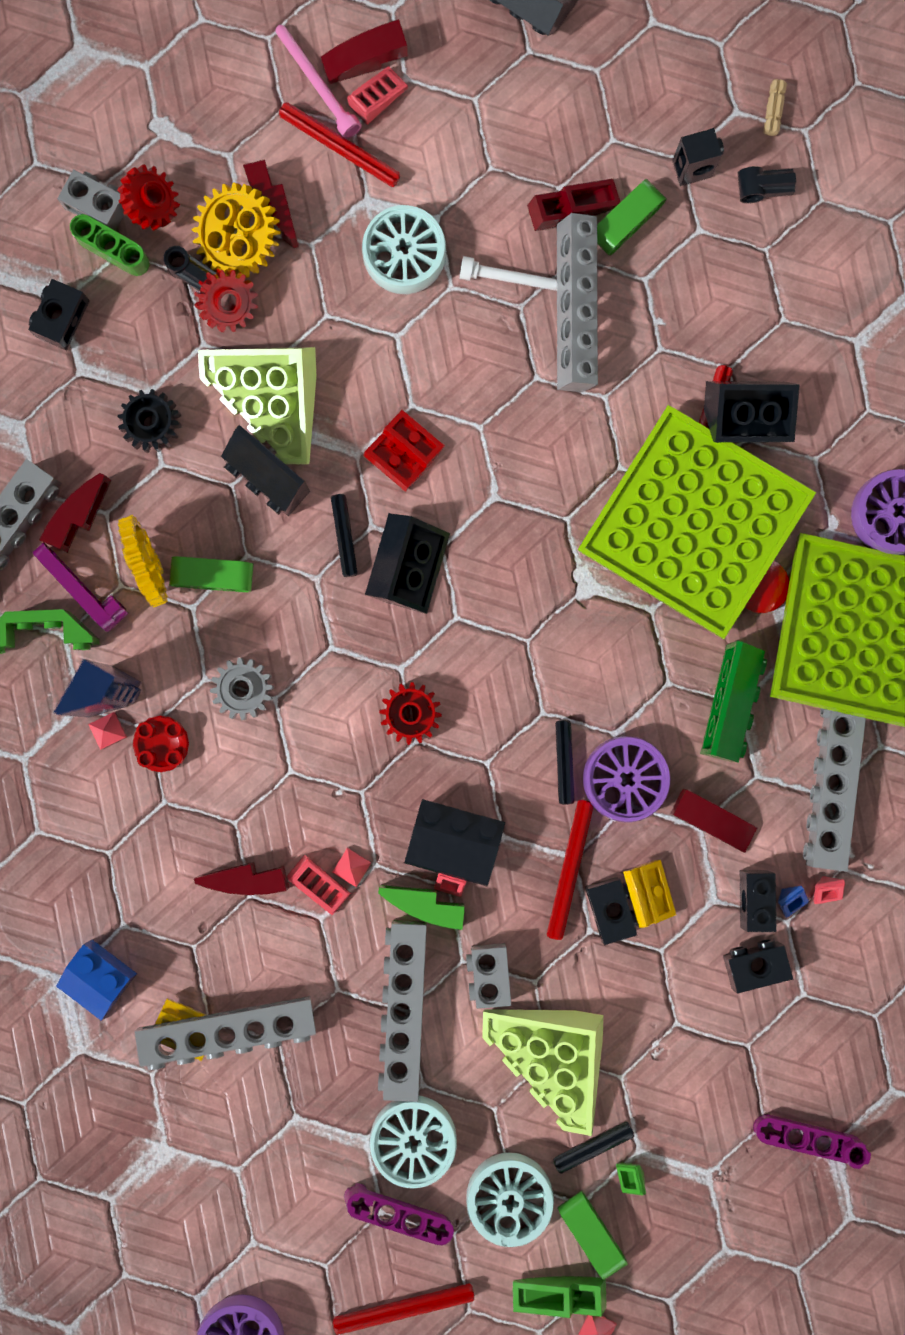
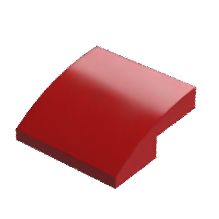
M401 410L384 428L383 433L365 450L363 456L406 492L435 460L445 445L405 411Z

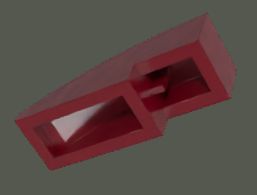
M398 19L365 31L323 54L321 60L329 85L381 70V64L407 57L408 48L400 20Z
M265 160L244 164L243 167L252 190L257 189L261 191V197L264 196L270 199L267 206H272L276 209L271 217L279 219L280 222L273 225V228L281 232L279 234L281 238L292 248H298L299 245L283 184L272 186Z
M614 179L568 185L558 192L535 195L527 204L534 230L540 231L557 227V224L571 213L596 216L613 210L621 201Z
M99 473L81 485L58 508L39 540L68 553L78 528L90 531L112 480L106 475Z
M682 789L670 813L743 853L746 852L758 829L747 821L687 789Z
M254 862L194 878L196 885L228 894L266 895L284 892L290 888L284 866L257 873Z

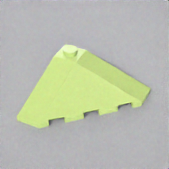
M315 347L198 350L200 379L207 386L213 385L223 395L220 400L234 415L240 413L250 423L247 427L248 430L261 443L267 441L277 452L275 456L284 464H309L317 377Z
M485 1009L483 1011L482 1038L489 1046L494 1043L505 1055L502 1061L516 1077L522 1074L532 1085L529 1092L543 1108L549 1105L559 1116L556 1123L563 1131L592 1136L603 1042L604 1015L576 1010Z

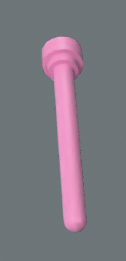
M278 25L276 27V34L337 118V130L346 139L356 135L362 127L354 114H350V112H345L286 27Z

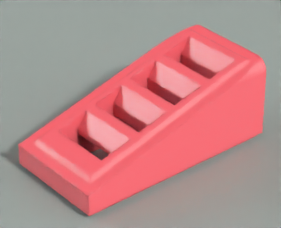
M388 66L347 97L348 105L368 125L408 88V85ZM389 77L397 87L392 89L385 80ZM379 85L388 92L386 95L377 88ZM374 92L380 99L376 101L370 93ZM364 99L371 104L369 107L363 103Z
M306 855L300 859L287 875L288 880L331 915L338 910L351 894ZM308 867L311 868L310 872L301 881L299 877ZM318 874L320 878L310 889L308 884ZM327 881L329 883L328 887L318 896L316 893ZM334 889L338 890L339 892L329 904L325 902Z

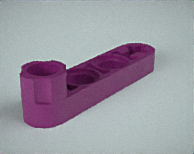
M42 543L33 551L34 556L107 633L129 614L126 608L113 595H110L101 603L45 543Z
M766 1114L759 1116L753 1124L755 1135L761 1142L768 1145L846 1163L854 1169H861L863 1165L869 1164L871 1160V1153L866 1149V1145L858 1137L851 1134ZM768 1123H770L773 1129L781 1131L782 1140H779L780 1136L775 1132H768L767 1136H765L761 1127H767ZM793 1129H800L803 1132L802 1140L796 1144L789 1142V1132ZM823 1135L829 1136L831 1139L830 1147L826 1150L817 1149V1139ZM838 1139H840L839 1143L842 1145V1148H838ZM857 1147V1148H858V1151H857V1152H852V1154H851V1156H850V1155H849L850 1151H851L853 1148Z
M356 1183L345 1191L344 1199L347 1211L355 1219L440 1246L449 1243L453 1238V1225L449 1218L443 1214L367 1190L366 1186L361 1183ZM360 1197H363L364 1201L361 1204L355 1205L353 1201H358ZM390 1205L394 1208L393 1216L386 1220L381 1219L378 1216L380 1208ZM370 1206L373 1207L372 1215H369L371 1213L369 1209ZM411 1214H417L421 1217L420 1224L415 1228H409L405 1225L407 1217ZM429 1218L430 1226L436 1228L443 1224L446 1232H440L439 1236H437L433 1228L427 1227V1219Z

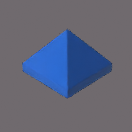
M802 886L782 888L778 904L786 918L809 903Z

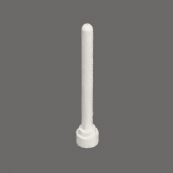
M463 256L459 279L470 281L471 278L476 279L479 276L557 291V279L479 265V262L474 261V258Z

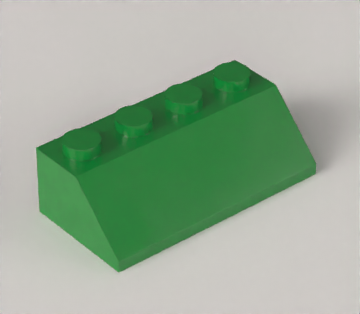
M735 641L726 645L700 752L701 755L739 763V759L744 758L747 750V742L744 741L746 730L750 731L754 720V714H751L753 702L757 703L761 687L757 686L759 675L764 674L767 666L764 650L741 641Z

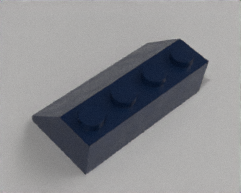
M83 659L53 713L60 716L89 718L128 707L129 703L133 704L139 697L141 689L138 687L141 681L112 665Z

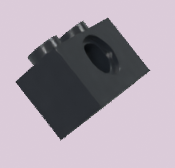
M714 128L681 137L672 160L680 186L712 178L724 154L722 139L720 137L717 138Z
M51 279L49 286H45L41 293V303L37 311H34L30 316V327L28 330L36 338L67 351L90 300L82 291ZM57 309H62L60 317L52 319V313Z
M739 870L740 928L746 932H776V873L768 870Z
M614 877L585 886L599 936L604 945L637 936L636 927L639 926L634 910L630 911L627 900L631 898L626 882L621 883V879ZM614 902L619 903L621 906L620 913L616 917L607 916L606 909L608 905Z
M774 939L759 941L757 943L758 947L747 949V946H739L730 949V954L723 955L731 989L738 994L793 980L785 945L778 941L775 942ZM755 958H762V968L758 971H752V961Z

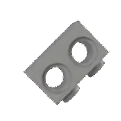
M73 169L57 198L65 210L75 215H88L115 231L124 216L123 207L118 201L120 199V193L117 191L118 188L111 184L107 187L99 183L97 177L86 171L82 174ZM88 190L85 196L77 197L80 191ZM105 203H113L110 209L102 210Z
M506 944L471 946L472 954H466L467 971H473L474 983H469L470 1001L476 1000V1009L511 1006ZM489 954L495 958V963L492 967L483 968L480 966L479 959L483 955ZM486 984H494L498 990L494 996L486 997L481 993L482 987Z

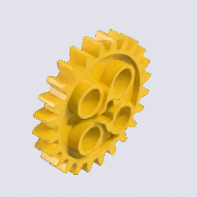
M233 182L232 187H230L229 185L222 184V192L213 188L214 198L204 196L207 205L205 207L197 206L202 213L201 216H193V219L199 222L198 227L192 228V231L199 235V237L193 240V243L201 245L196 253L205 256L202 263L211 265V269L215 272L217 268H221L226 273L228 268H232L235 270L236 275L241 272L246 275V278H249L250 271L258 274V264L267 267L268 264L265 257L275 256L270 250L271 246H279V243L273 240V236L279 235L281 232L273 229V225L279 223L280 220L271 217L276 209L272 206H267L270 199L264 196L261 197V191L257 189L252 190V187L243 184L241 186ZM229 207L230 214L229 217L225 219V211ZM254 215L255 222L253 226L250 227L249 220L250 217ZM222 235L223 241L221 246L218 247L217 241ZM247 243V252L242 255V247Z
M134 515L119 519L118 531L124 546L122 549L123 556L135 577L140 592L145 595L147 602L153 608L167 603V589L161 575L163 574V568L155 549L151 545L146 530L141 527L140 522L137 521Z

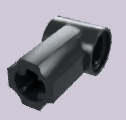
M758 166L739 170L740 202L755 203L763 200L765 197L792 196L795 193L796 173H794L793 169L763 171V168Z
M172 246L164 253V263L169 273L198 291L201 289L198 282H205L208 279L206 273L217 274L189 255L183 247ZM182 257L185 259L181 267L171 266L175 258Z

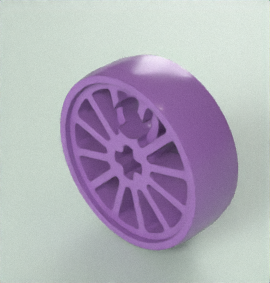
M887 470L869 479L857 492L851 509L852 525L859 539L868 548L888 554L905 555V545L898 544V529L905 539V491L898 498L899 482L905 483V470ZM886 481L891 482V498L883 486V483ZM874 487L876 488L883 502L871 495L872 489ZM866 502L871 503L880 510H867ZM895 508L900 510L898 517L893 515ZM866 516H874L869 521H867ZM877 520L885 524L886 529H888L886 534H881L877 531ZM891 536V543L886 542L885 539Z
M632 736L615 737L601 743L590 754L584 767L583 786L588 800L599 813L618 822H636L651 816L662 806L670 788V771L664 756L648 741ZM620 745L623 750V766L620 765L611 751L612 748ZM628 745L637 746L639 749L631 766H629ZM646 751L652 760L636 769L643 752ZM604 753L608 754L616 766V770L599 763V759ZM656 763L659 772L658 775H640L643 771H645L646 769H648ZM597 766L613 774L612 778L594 779L595 767ZM621 773L632 774L630 776L631 785L620 784L623 780L620 777ZM659 780L657 792L642 785L641 781ZM594 783H606L600 788L597 795ZM609 787H615L619 791V799L614 803H608L605 800V792ZM638 788L654 795V798L648 805L637 791ZM631 792H633L642 806L639 811L632 812ZM626 799V812H615V808L621 806Z
M239 1294L229 1296L216 1303L204 1316L197 1335H284V1330L278 1314L267 1302L252 1295ZM226 1314H233L235 1326L225 1316ZM218 1320L220 1324L225 1328V1330L212 1326L211 1324L217 1322ZM253 1320L258 1323L260 1328L258 1330L251 1329L246 1325V1321Z

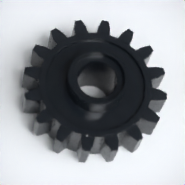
M151 389L149 394L139 390L138 396H129L130 401L128 404L122 403L121 406L124 411L123 414H118V418L123 421V424L119 425L118 428L121 432H127L123 438L127 442L133 441L132 446L136 450L142 445L146 453L150 452L151 447H154L157 452H161V444L164 443L167 447L171 446L168 440L170 437L178 439L179 436L174 432V429L182 428V424L175 419L181 417V413L178 410H173L176 404L173 400L167 402L168 396L162 392L158 397L154 389ZM154 415L155 422L151 426H144L145 419L148 416Z

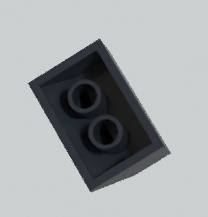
M489 0L494 4H501L509 9V13L516 19H524L530 23L533 30L537 33L548 36L560 28L578 2V0Z
M706 381L704 412L713 442H795L800 384L775 381Z
M237 426L221 455L222 459L226 462L224 468L235 478L241 475L248 482L245 486L257 497L262 493L269 500L266 505L279 515L283 512L289 516L310 493L306 482L242 426Z
M388 513L365 595L385 603L427 614L450 533L412 516Z
M422 799L404 863L488 887L506 822Z

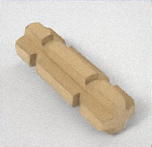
M775 79L770 85V97L768 98L765 117L766 123L763 130L765 135L777 136L780 131V118H782L784 93H786L787 87L785 80Z

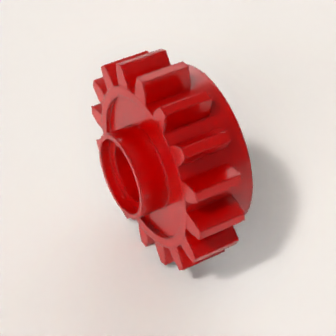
M142 164L138 168H132L120 179L123 185L117 189L120 193L118 201L123 207V213L132 220L133 224L141 225L144 230L150 226L155 231L160 227L163 228L170 224L171 220L177 216L174 210L179 208L180 204L174 201V198L179 193L171 190L174 182H166L165 172L158 175L155 166L147 169L146 165Z
M217 268V274L212 275L208 272L206 273L208 279L205 282H198L201 289L196 291L194 295L199 298V302L194 305L198 310H203L199 317L202 320L208 319L207 325L212 329L217 325V329L220 332H224L226 326H228L229 330L236 332V324L244 328L246 327L244 319L246 317L249 319L254 318L250 313V309L258 308V305L252 302V299L258 297V294L250 290L254 284L250 280L244 281L246 275L239 272L236 275L235 270L232 268H228L225 273L221 268ZM225 294H230V302L225 306H221L222 297Z
M414 682L410 683L409 689H405L401 683L399 684V692L396 693L390 689L391 699L382 700L387 707L386 709L379 710L380 714L386 715V719L381 722V725L390 726L386 734L391 735L395 732L397 734V742L406 737L407 745H411L412 738H416L419 743H422V735L426 734L428 737H432L431 727L439 728V725L434 720L435 718L442 717L441 713L435 712V708L441 704L440 702H432L431 699L435 695L434 692L424 693L425 685H422L417 690L415 689ZM409 705H413L419 710V716L413 722H408L403 718V710Z

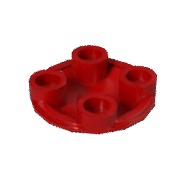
M776 561L772 562L747 602L746 609L756 613H767L776 610L785 602L790 581L787 572Z
M156 716L147 719L137 726L133 739V749L140 766L151 771L166 772L182 764L188 754L189 739L187 732L181 723L175 719L166 716Z

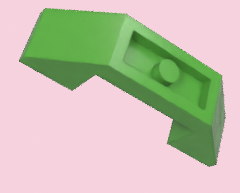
M63 609L9 611L0 617V654L5 653V648H15L14 625L16 630H33V625L44 624V629H60L63 623L64 644L73 646V650H91V645H98L100 643L99 638L71 612Z

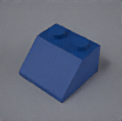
M90 940L82 945L66 966L56 987L102 1021L137 973L94 940Z

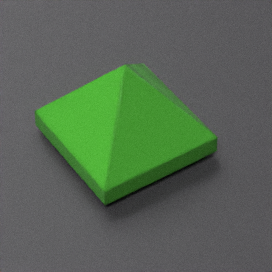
M617 1163L616 1168L622 1193L645 1195L644 1171L640 1165Z

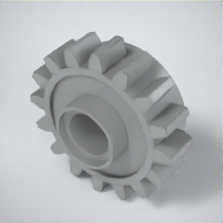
M238 658L237 665H234L230 660L226 661L228 669L225 670L218 667L217 670L221 676L219 678L212 677L211 679L214 683H217L216 688L210 689L211 693H215L218 696L212 701L213 704L221 703L222 707L219 712L224 714L229 710V718L235 719L238 713H240L241 720H247L248 713L253 718L258 717L257 710L266 711L265 701H272L273 699L268 695V691L273 690L274 686L267 683L272 676L270 674H262L265 668L263 665L254 668L255 660L252 659L248 661L247 665H245L243 658ZM245 681L249 685V692L246 696L239 697L236 693V686L240 682Z

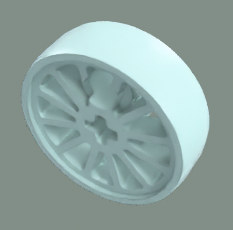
M409 205L387 208L372 219L364 233L362 241L364 265L371 278L387 291L396 294L420 292L429 287L442 272L446 260L444 233L438 222L423 209ZM401 222V234L397 233L392 225L393 223ZM405 222H413L414 224L410 232L406 234ZM419 226L427 229L423 233L414 237ZM384 228H388L394 238L381 233ZM429 237L436 241V243L419 244ZM376 239L383 241L376 244L375 246H372L373 242H375ZM405 247L408 250V254L403 255L400 248ZM436 251L437 256L435 259H431L420 252ZM381 252H388L392 255L388 262L377 260V256ZM416 259L431 267L423 273L416 263ZM412 265L418 277L407 279V267ZM398 266L403 267L402 280L392 278Z
M418 1096V1102L392 1101L379 1112L373 1123L370 1134V1153L373 1162L387 1180L405 1188L428 1186L439 1180L447 1172L455 1158L457 1135L453 1120L439 1103L428 1097ZM413 1109L411 1125L407 1124L401 1112L402 1110ZM418 1109L429 1112L421 1126L417 1125ZM396 1114L403 1127V1131L387 1120ZM433 1117H436L439 1121H431V1120H432ZM385 1127L399 1138L381 1137L380 1131ZM435 1130L442 1133L443 1138L439 1142H431L428 1140L427 1134L429 1131ZM409 1136H415V1139L418 1140V1145L412 1146ZM379 1144L399 1146L384 1153L380 1149ZM443 1148L447 1149L441 1157L434 1153ZM403 1153L396 1165H391L387 1161V1159ZM422 1154H425L437 1164L434 1167H428ZM409 1157V1172L399 1170L406 1158ZM415 1158H418L424 1170L423 1172L414 1173Z
M500 1153L486 1159L472 1174L466 1194L467 1211L475 1229L488 1241L504 1247L522 1246L535 1240L547 1227L554 1208L552 1186L543 1168L531 1158L518 1153ZM510 1167L518 1168L513 1182H510L508 1168ZM504 1169L505 1183L500 1181L494 1171ZM523 1172L532 1174L530 1178L521 1185H518ZM490 1176L492 1180L495 1182V1184L498 1186V1188L483 1183L482 1181L486 1177ZM535 1182L541 1184L543 1188L541 1190L524 1192ZM481 1189L495 1196L476 1198V1193ZM509 1195H513L514 1200H512L511 1204H506ZM541 1197L544 1199L542 1207L526 1201V1199ZM495 1204L482 1215L477 1209L481 1205ZM526 1208L539 1215L534 1221H531L522 1209ZM493 1215L495 1224L494 1227L486 1222ZM505 1216H510L515 1220L510 1228L502 1227L499 1221ZM520 1217L527 1227L520 1229Z

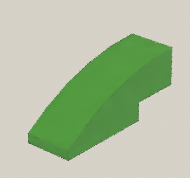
M379 886L378 894L405 913L441 927L463 930L464 903L436 901L437 890Z
M554 1276L513 1281V1312L570 1318L572 1314L601 1317L607 1308L606 1279L602 1280V1278Z

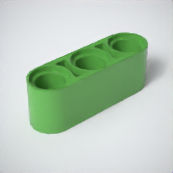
M648 179L642 181L597 224V245L608 256H611L664 205L667 198Z
M80 214L71 220L70 231L83 248L131 275L141 276L147 272L150 266L149 259L139 244L88 215ZM91 228L88 235H80L83 229ZM108 242H116L112 249H104ZM140 255L136 263H128L131 256Z
M173 556L171 558L169 586L251 592L253 563Z
M582 1191L557 1207L563 1220L602 1280L607 1279L628 1265L619 1246Z

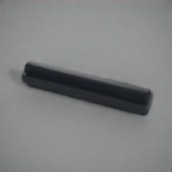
M336 494L331 496V504L342 575L344 577H354L358 574L347 499L345 494Z
M559 720L555 723L558 798L560 804L569 805L575 801L572 730L569 720Z
M624 1122L556 1156L553 1159L557 1171L562 1174L632 1139L634 1132L630 1124Z

